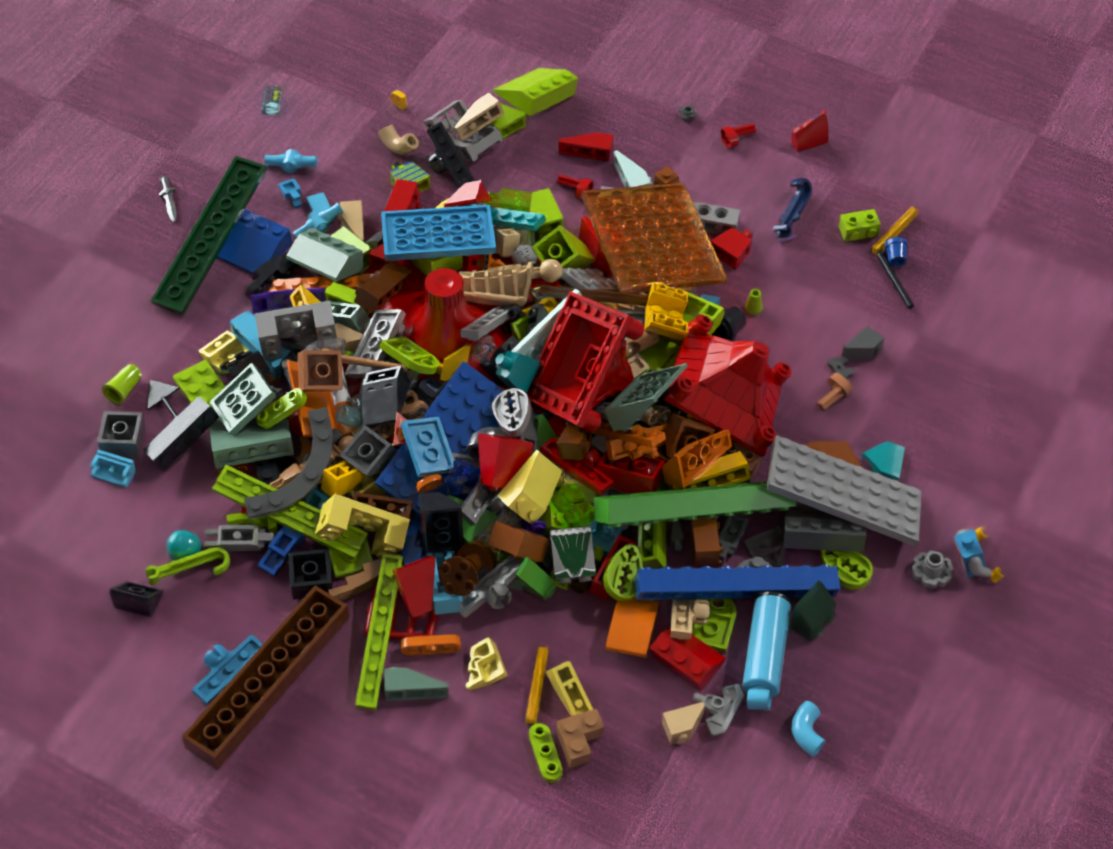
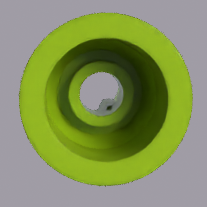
M128 364L114 378L102 386V393L110 402L122 405L128 394L139 382L142 372L136 365Z

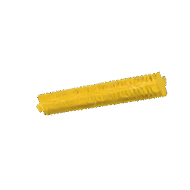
M912 206L871 247L872 253H875L877 256L878 253L882 252L885 249V242L898 236L918 215L919 210Z
M539 647L537 650L525 719L527 724H536L538 705H540L541 689H543V678L545 676L544 671H546V660H548V647Z

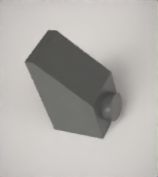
M867 326L843 346L841 357L849 360H871L874 356L880 355L884 350L885 338Z

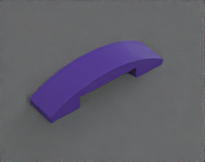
M325 287L307 288L320 302L326 301ZM296 289L252 295L253 315L293 307L289 296Z

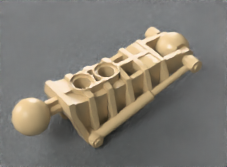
M548 259L540 267H533V262H528V265L524 266L515 264L493 267L486 271H459L464 281L466 301L488 305L518 304L523 306L527 302L532 279L542 278L546 282L553 283L561 278L563 268L557 260Z

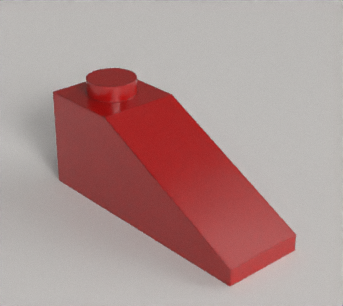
M595 132L559 139L558 154L609 162L613 149L614 135Z

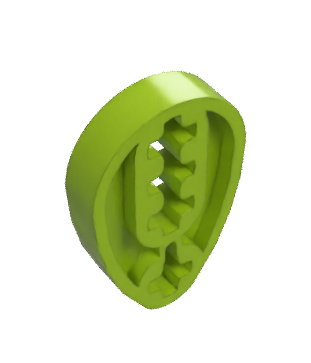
M627 544L617 551L610 559L603 575V585L606 592L618 601H628L636 596L634 577L638 569L643 568L639 550L634 544ZM628 550L630 551V555H632V557L630 558L628 557L629 554L626 552ZM623 568H625V572L627 573V575L623 578V581L625 582L624 585H622V581L620 580V578L624 576V571H622ZM621 585H622L621 591H623L622 594H620V590L617 589V588H618L619 586H621Z
M821 550L820 558L822 564L837 567L839 582L842 587L858 590L870 583L873 566L866 556L859 552Z

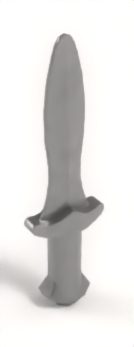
M162 176L159 182L162 183L163 190L159 193V196H164L168 215L175 222L177 212L172 195L176 192V189L170 188L169 177Z

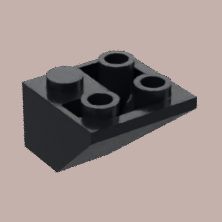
M249 350L236 354L234 356L235 359L231 362L226 361L219 366L220 369L215 373L218 376L236 378L250 363H253L262 375L270 371L259 351L252 352Z

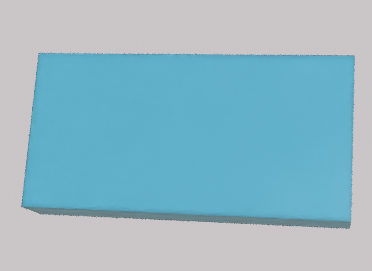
M324 192L307 197V202L312 212L315 210L326 211L331 208Z

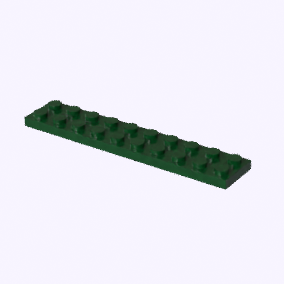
M238 156L234 157L150 301L153 305L181 315L185 314L268 169L265 165Z

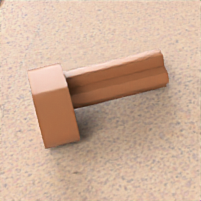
M837 372L827 379L829 386L833 390L817 402L821 411H825L838 399L848 396L853 391L851 383Z

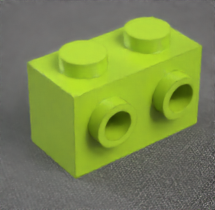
M875 209L840 214L838 227L844 242L879 236L881 223Z

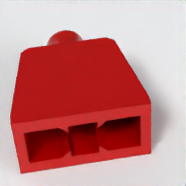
M730 228L711 240L710 253L737 270L751 251L752 233L748 229L739 232L734 228Z

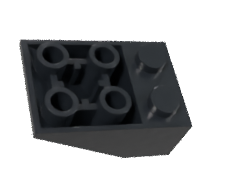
M401 365L366 373L362 384V427L364 425L375 427L381 424L396 422L397 412L401 414L411 384Z

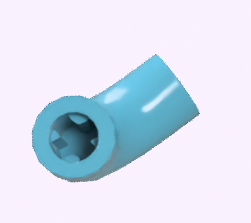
M804 701L792 718V734L796 743L811 757H815L825 744V740L813 730V724L821 715V712L814 703Z

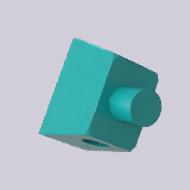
M509 350L505 355L501 353L495 359L496 364L499 365L496 375L508 388L521 389L527 393L541 362Z

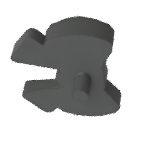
M845 357L831 358L827 362V366L831 367L834 373L837 372L846 379L849 378V375L853 376L855 368L844 369L843 365L849 362V359Z

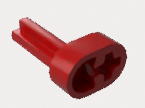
M752 123L736 128L731 126L723 127L720 129L721 139L727 148L736 147L739 144L738 136L756 132L755 124Z
M559 174L557 184L575 188L576 199L583 201L588 199L594 186L593 180L586 178L578 180Z

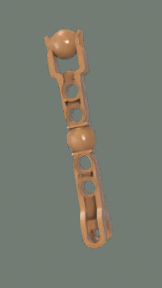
M409 389L406 398L411 396V399L406 403L404 402L401 415L407 420L421 419L429 409V406L425 402L418 400L417 394ZM423 408L420 414H415L417 410ZM396 422L368 428L382 438L387 439L394 434ZM362 425L355 432H351L352 436L343 437L337 446L333 444L328 468L345 461L340 454L362 429ZM307 461L300 465L292 464L279 475L277 480L271 482L269 486L276 489L286 486L300 474Z

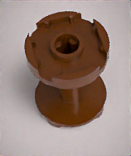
M480 541L467 542L458 550L456 556L446 559L440 565V581L448 594L457 596L470 594L476 588L477 582L495 568L496 558L489 547L486 548Z

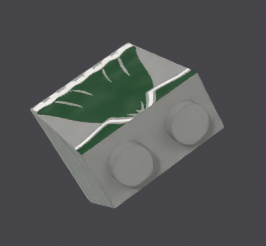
M591 526L550 530L549 545L554 582L559 581V584H569L571 580L579 579L580 582L592 581V578L596 576Z

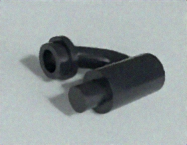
M516 305L508 310L509 317L514 320L506 322L501 327L503 333L512 334L510 323L527 315Z

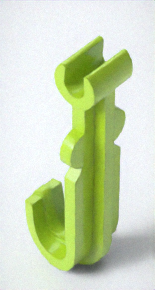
M209 548L158 567L154 565L148 566L145 569L146 577L149 578V585H156L160 582V579L216 559H222L224 562L213 570V574L218 576L229 568L230 556L223 548Z

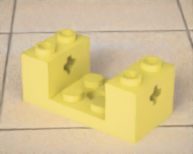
M334 494L322 505L315 535L321 536V539L326 541H334L347 530L348 524L362 526L367 531H376L371 553L382 559L383 553L395 555L403 549L410 519Z

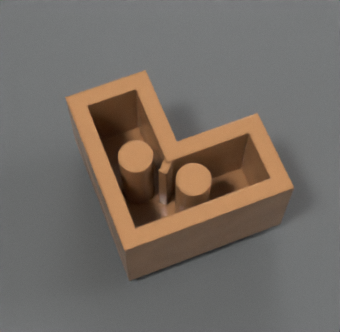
M597 708L556 722V733L569 768L589 763L591 751L587 741L603 736L604 726Z

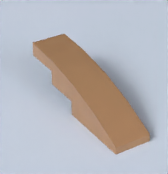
M382 559L362 564L361 573L345 577V585L328 590V594L340 601H344L371 588L378 583Z

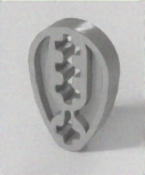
M516 388L507 389L495 397L492 409L500 428L510 437H518L523 434L528 425L531 403L523 390ZM509 398H511L513 402V414L510 410Z

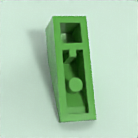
M526 557L515 575L526 591L546 601L548 597H552L554 594L556 583L553 578Z

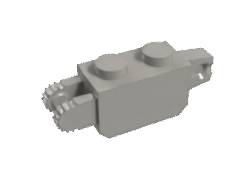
M221 525L218 529L205 530L206 536L218 537V541L204 542V547H220L226 551H261V548H264V544H270L276 535L274 533H265V529H260L256 525Z

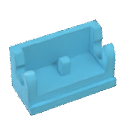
M98 449L90 465L91 468H94L91 472V477L127 488L136 473L133 460Z

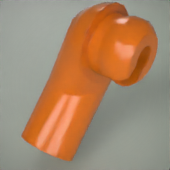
M641 445L630 451L628 456L632 461L648 454L649 459H655L659 456V453L655 446L652 448Z

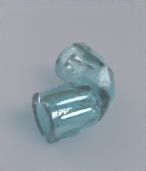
M357 394L351 398V406L343 404L338 408L335 415L338 423L349 427H359L362 425V394Z

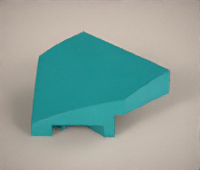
M886 441L863 452L861 456L864 460L867 459L873 469L872 472L879 473L892 480H898L900 478L905 447Z

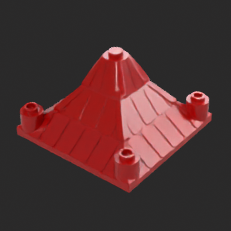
M570 291L538 358L541 365L526 393L529 401L589 431L599 428L602 421L601 415L592 410V408L596 407L609 395L620 394L634 380L631 366L628 360H626V340L624 339L625 337L632 340L640 338L644 333L643 323L625 313Z
M697 315L693 321L688 322V333L681 341L674 366L687 363L688 367L667 388L664 400L718 432L729 430L730 438L763 458L767 453L768 447L776 437V432L772 425L781 388L792 375L791 368L786 363L778 362L771 369L767 363L769 349L764 343L758 341L732 342L710 335L708 332L712 328L711 319L706 315Z

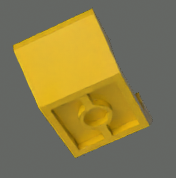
M652 282L645 308L644 330L676 340H682L686 337L688 322L683 320V313L688 304V292L679 288L668 287L663 283Z

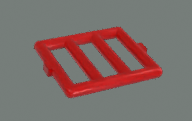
M377 584L373 586L370 605L367 604L366 607L367 620L364 635L367 637ZM398 588L389 639L402 640L406 637L433 636L436 621L439 622L440 614L435 615L434 605H432V610L429 613L426 634L414 633L416 617L412 618L409 615L406 632L393 631L401 594Z

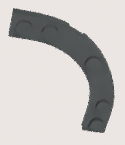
M327 407L308 411L313 443L310 457L303 470L293 481L276 491L244 498L248 519L268 516L289 509L302 498L305 499L323 478V471L329 466L333 449V434Z

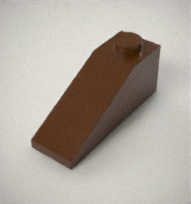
M354 492L352 499L407 519L410 518L413 501L360 492Z

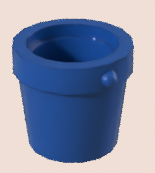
M901 237L887 240L884 245L889 264L894 267L905 265L907 263V240Z

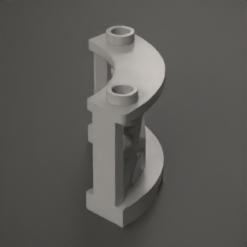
M462 100L451 102V104L423 121L427 129L441 121L463 160L467 162H474L478 159L477 155L494 143H501L503 141L500 131L495 126L489 125L474 133L473 140H457L455 126L468 111L467 106ZM451 109H454L455 112H456L457 115H458V116H456V115L454 114V111H453V114H452V119H453V120L450 119V117H449V115H448V113H447V112L450 111ZM445 115V119L438 120L439 117Z

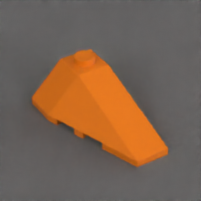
M723 430L682 448L662 466L665 483L682 489L688 486L732 447L729 430Z

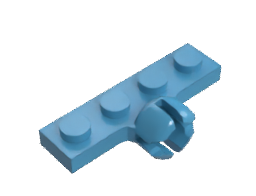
M251 634L233 651H227L219 644L213 646L212 649L214 651L209 650L204 656V664L211 671L192 689V693L206 706L210 704L263 643Z

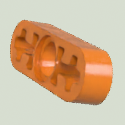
M454 634L406 637L401 640V653L408 656L455 653L461 649V639L458 635Z

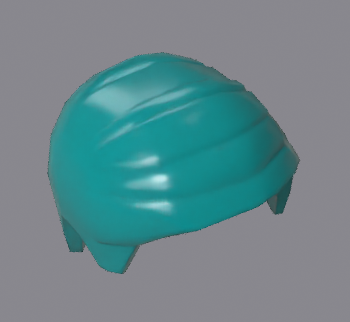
M186 530L173 532L168 538L166 545L168 556L172 560L198 553L202 547L199 537Z

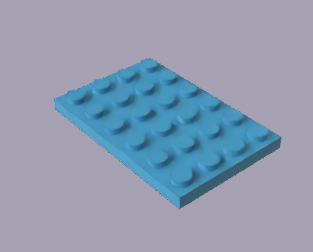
M490 205L381 212L385 261L496 253Z

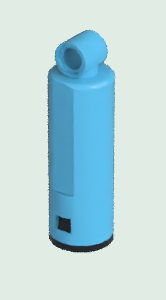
M763 592L755 597L743 678V689L747 693V708L752 710L769 711L771 708V698L779 694L791 601L785 595L777 592Z

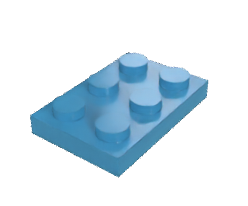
M439 417L402 421L401 428L418 477L455 472L457 467Z

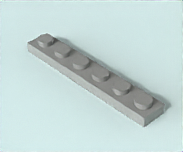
M518 304L516 305V306H518V307L520 308V310H523V309H524V305H523V306H519ZM498 305L461 329V337L468 338L471 341L479 340L482 336L487 335L488 332L509 320L508 310L515 305Z

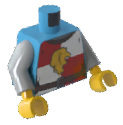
M985 528L959 530L954 536L955 547L967 577L970 578L977 575L990 578L994 583L1001 580L1004 575L1000 573L1002 570L999 567L992 571L986 568L983 552L979 541L988 537L982 532Z

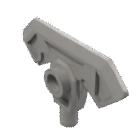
M739 684L722 688L724 698L711 694L703 696L697 692L694 694L693 700L698 703L703 702L704 710L714 715L706 719V725L712 736L725 733L744 697Z

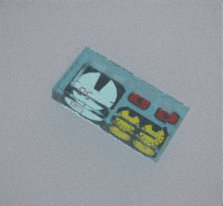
M265 86L261 109L262 114H279L282 86Z

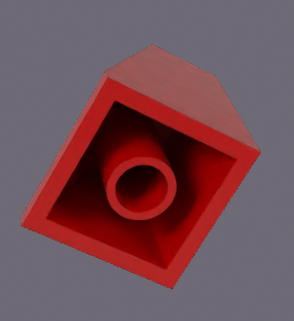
M478 433L481 484L489 486L488 489L493 491H500L501 488H504L531 457L533 443L513 437Z

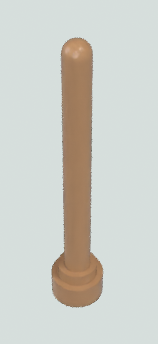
M342 355V363L379 369L401 365L405 372L408 370V367L403 364Z

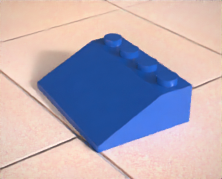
M245 209L217 258L253 274L262 264L284 254L291 246L290 229Z

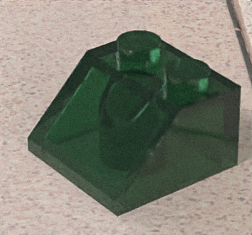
M818 580L796 604L791 622V629L810 642L815 636L819 637L824 630V626L827 623L830 624L836 617V603L821 581Z

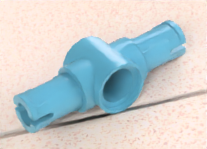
M290 149L285 154L278 156L265 155L264 163L265 166H280L284 171L294 173L297 168L317 167L318 159L317 156H302L298 151Z
M338 202L326 211L315 210L308 215L306 224L293 233L296 238L299 233L305 232L309 228H316L324 233L329 229L331 220L344 211Z

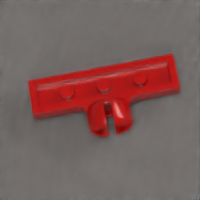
M554 437L540 447V453L597 495L601 496L613 486L614 481L595 468L600 460V455L596 449L586 453L583 460L560 459L557 447L558 440Z

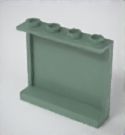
M287 417L269 429L247 423L235 436L229 433L220 418L209 427L216 469L225 467V465L233 466L294 454Z

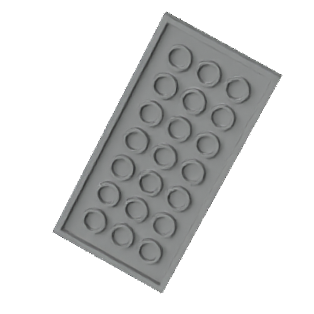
M776 435L773 441L766 490L910 545H917L920 528L921 490Z

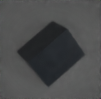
M130 581L120 583L110 588L109 591L114 608L151 618L164 592L161 589Z

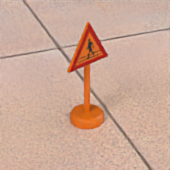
M398 412L396 414L393 446L406 443L401 423L407 419ZM439 474L423 476L424 478L417 483L416 489L420 494L428 493L440 487L444 481Z

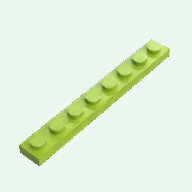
M386 553L382 555L355 708L373 711L377 709L398 590L392 570L402 567L403 556Z

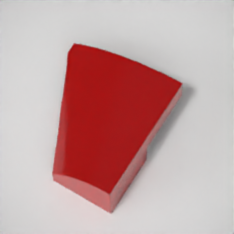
M825 110L820 111L821 116L815 120L809 119L802 126L792 131L791 144L797 152L828 143L829 128L827 112Z

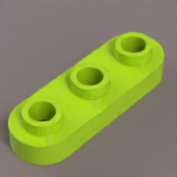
M299 388L291 390L260 411L256 419L257 424L264 429L271 428L300 409L307 400L306 393Z
M542 723L534 724L529 730V740L541 776L546 782L555 783L562 777V765L550 729ZM537 731H542L543 733H542V734H537L536 732H537ZM548 749L549 752L545 753L542 750ZM551 767L555 768L554 771H549L548 769Z

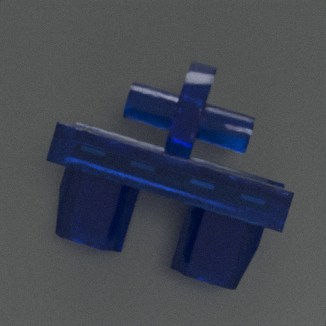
M456 459L453 461V468L450 469L451 473L441 477L442 483L448 485L450 493L458 495L463 492L462 483L465 482L467 487L475 486L478 476L481 475L480 467L475 468L468 461L463 462L461 459Z

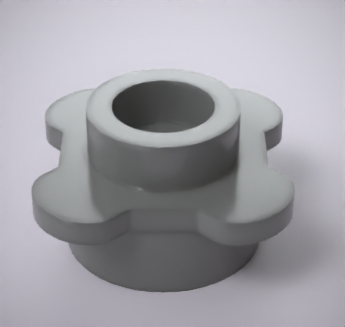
M692 105L680 107L678 110L681 112V119L684 121H692L697 117L695 107Z

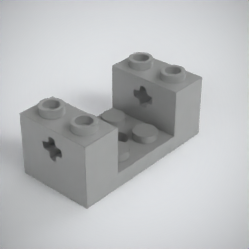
M330 301L255 314L258 338L264 360L282 357L280 339L316 332L320 350L339 347Z

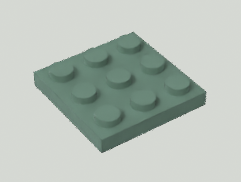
M250 363L210 403L229 433L235 436L265 406L270 404L276 395L258 368L253 363Z

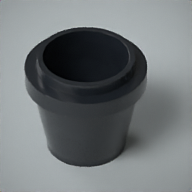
M732 306L724 309L725 314L721 324L711 335L734 342L736 335L746 325V317L739 308Z

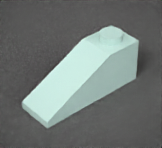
M614 151V165L625 189L650 194L653 183L651 177L647 176L646 171L619 151Z

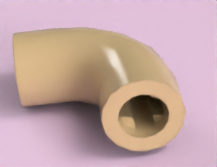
M393 125L386 126L378 131V135L386 148L393 153L404 155L412 152L419 145L418 139L414 134L407 133L400 137Z

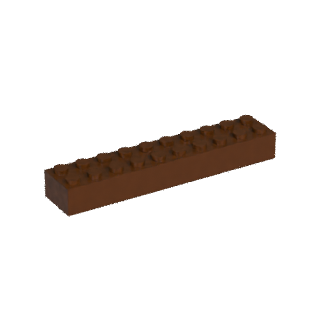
M314 586L181 736L185 749L219 770L349 619L348 605L319 587Z

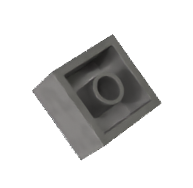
M104 411L97 441L99 450L121 457H140L146 429L143 413Z

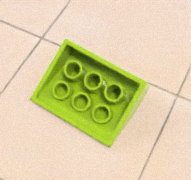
M537 68L493 89V92L527 115L532 116L575 95L578 77L567 70Z

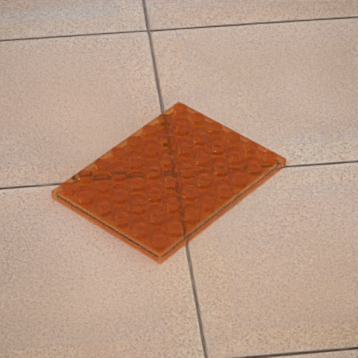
M684 183L586 190L581 192V198L621 293L650 291L652 282L663 283L675 289L726 284L727 276Z

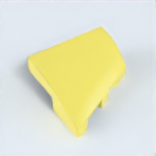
M489 637L471 647V661L468 665L470 677L469 682L466 683L468 690L490 685L508 676L498 648Z

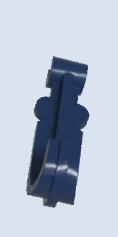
M807 178L793 179L790 183L791 187H797L796 193L787 206L785 214L780 216L781 224H776L773 228V231H778L776 237L791 236V225L800 219L799 214L802 213L812 195V185Z

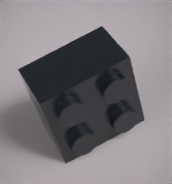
M329 549L288 553L290 587L293 600L303 599L314 586L327 593L328 590L333 589Z

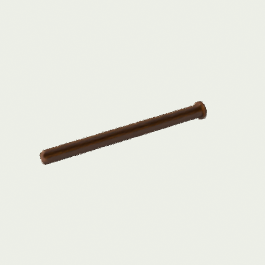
M545 285L540 286L539 294L542 297L565 299L570 291L573 292L576 289L580 291L583 297L593 301L646 306L649 296Z

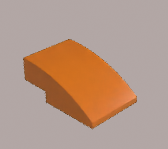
M636 597L628 601L617 600L605 650L646 658L658 615L659 602L637 600Z

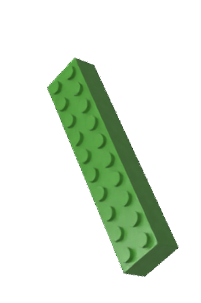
M767 481L594 497L595 522H601L602 526L621 527L622 524L641 525V522H648L649 524L660 523V520L674 522L682 518L694 520L697 517L714 518L716 515L734 516V513L753 514V511H759L760 513L771 512V510L775 509L777 511L789 510L790 506H796V501L766 490Z

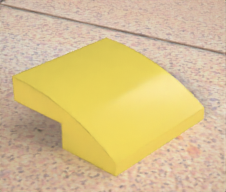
M226 331L200 349L199 354L216 370H219V366L226 361L231 362L235 359L234 356L236 354L249 350L240 343L234 334Z

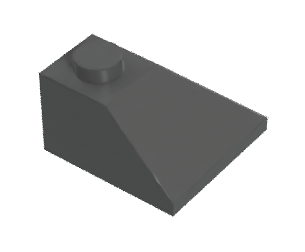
M364 425L340 456L368 477L382 472L397 453V450L392 444Z

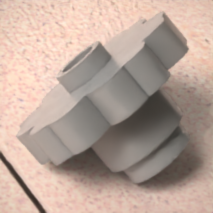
M930 550L928 554L921 552L914 558L911 573L915 581H921L923 587L935 589L937 585L944 587L950 582L953 565L949 558H943L941 552Z

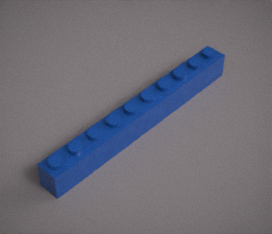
M765 565L760 568H752L751 566H742L740 568H732L731 566L692 568L686 566L680 569H672L671 567H663L661 569L643 567L638 569L634 577L637 600L755 598L763 592H777L788 598L835 597L840 590L837 567H830V565H821L819 567H811L810 565L771 567Z

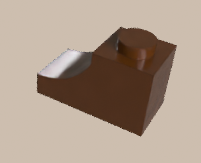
M570 421L557 441L560 459L583 460L590 449V442L587 441L586 433L580 432L579 427Z

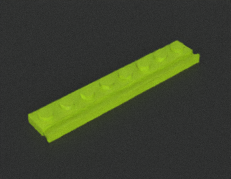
M225 465L215 485L212 487L213 492L246 507L244 498L278 490L228 465ZM301 500L293 504L289 509L264 516L355 560L356 555L368 537L367 532L348 524L347 530L334 541L321 539V536L315 535L321 510Z

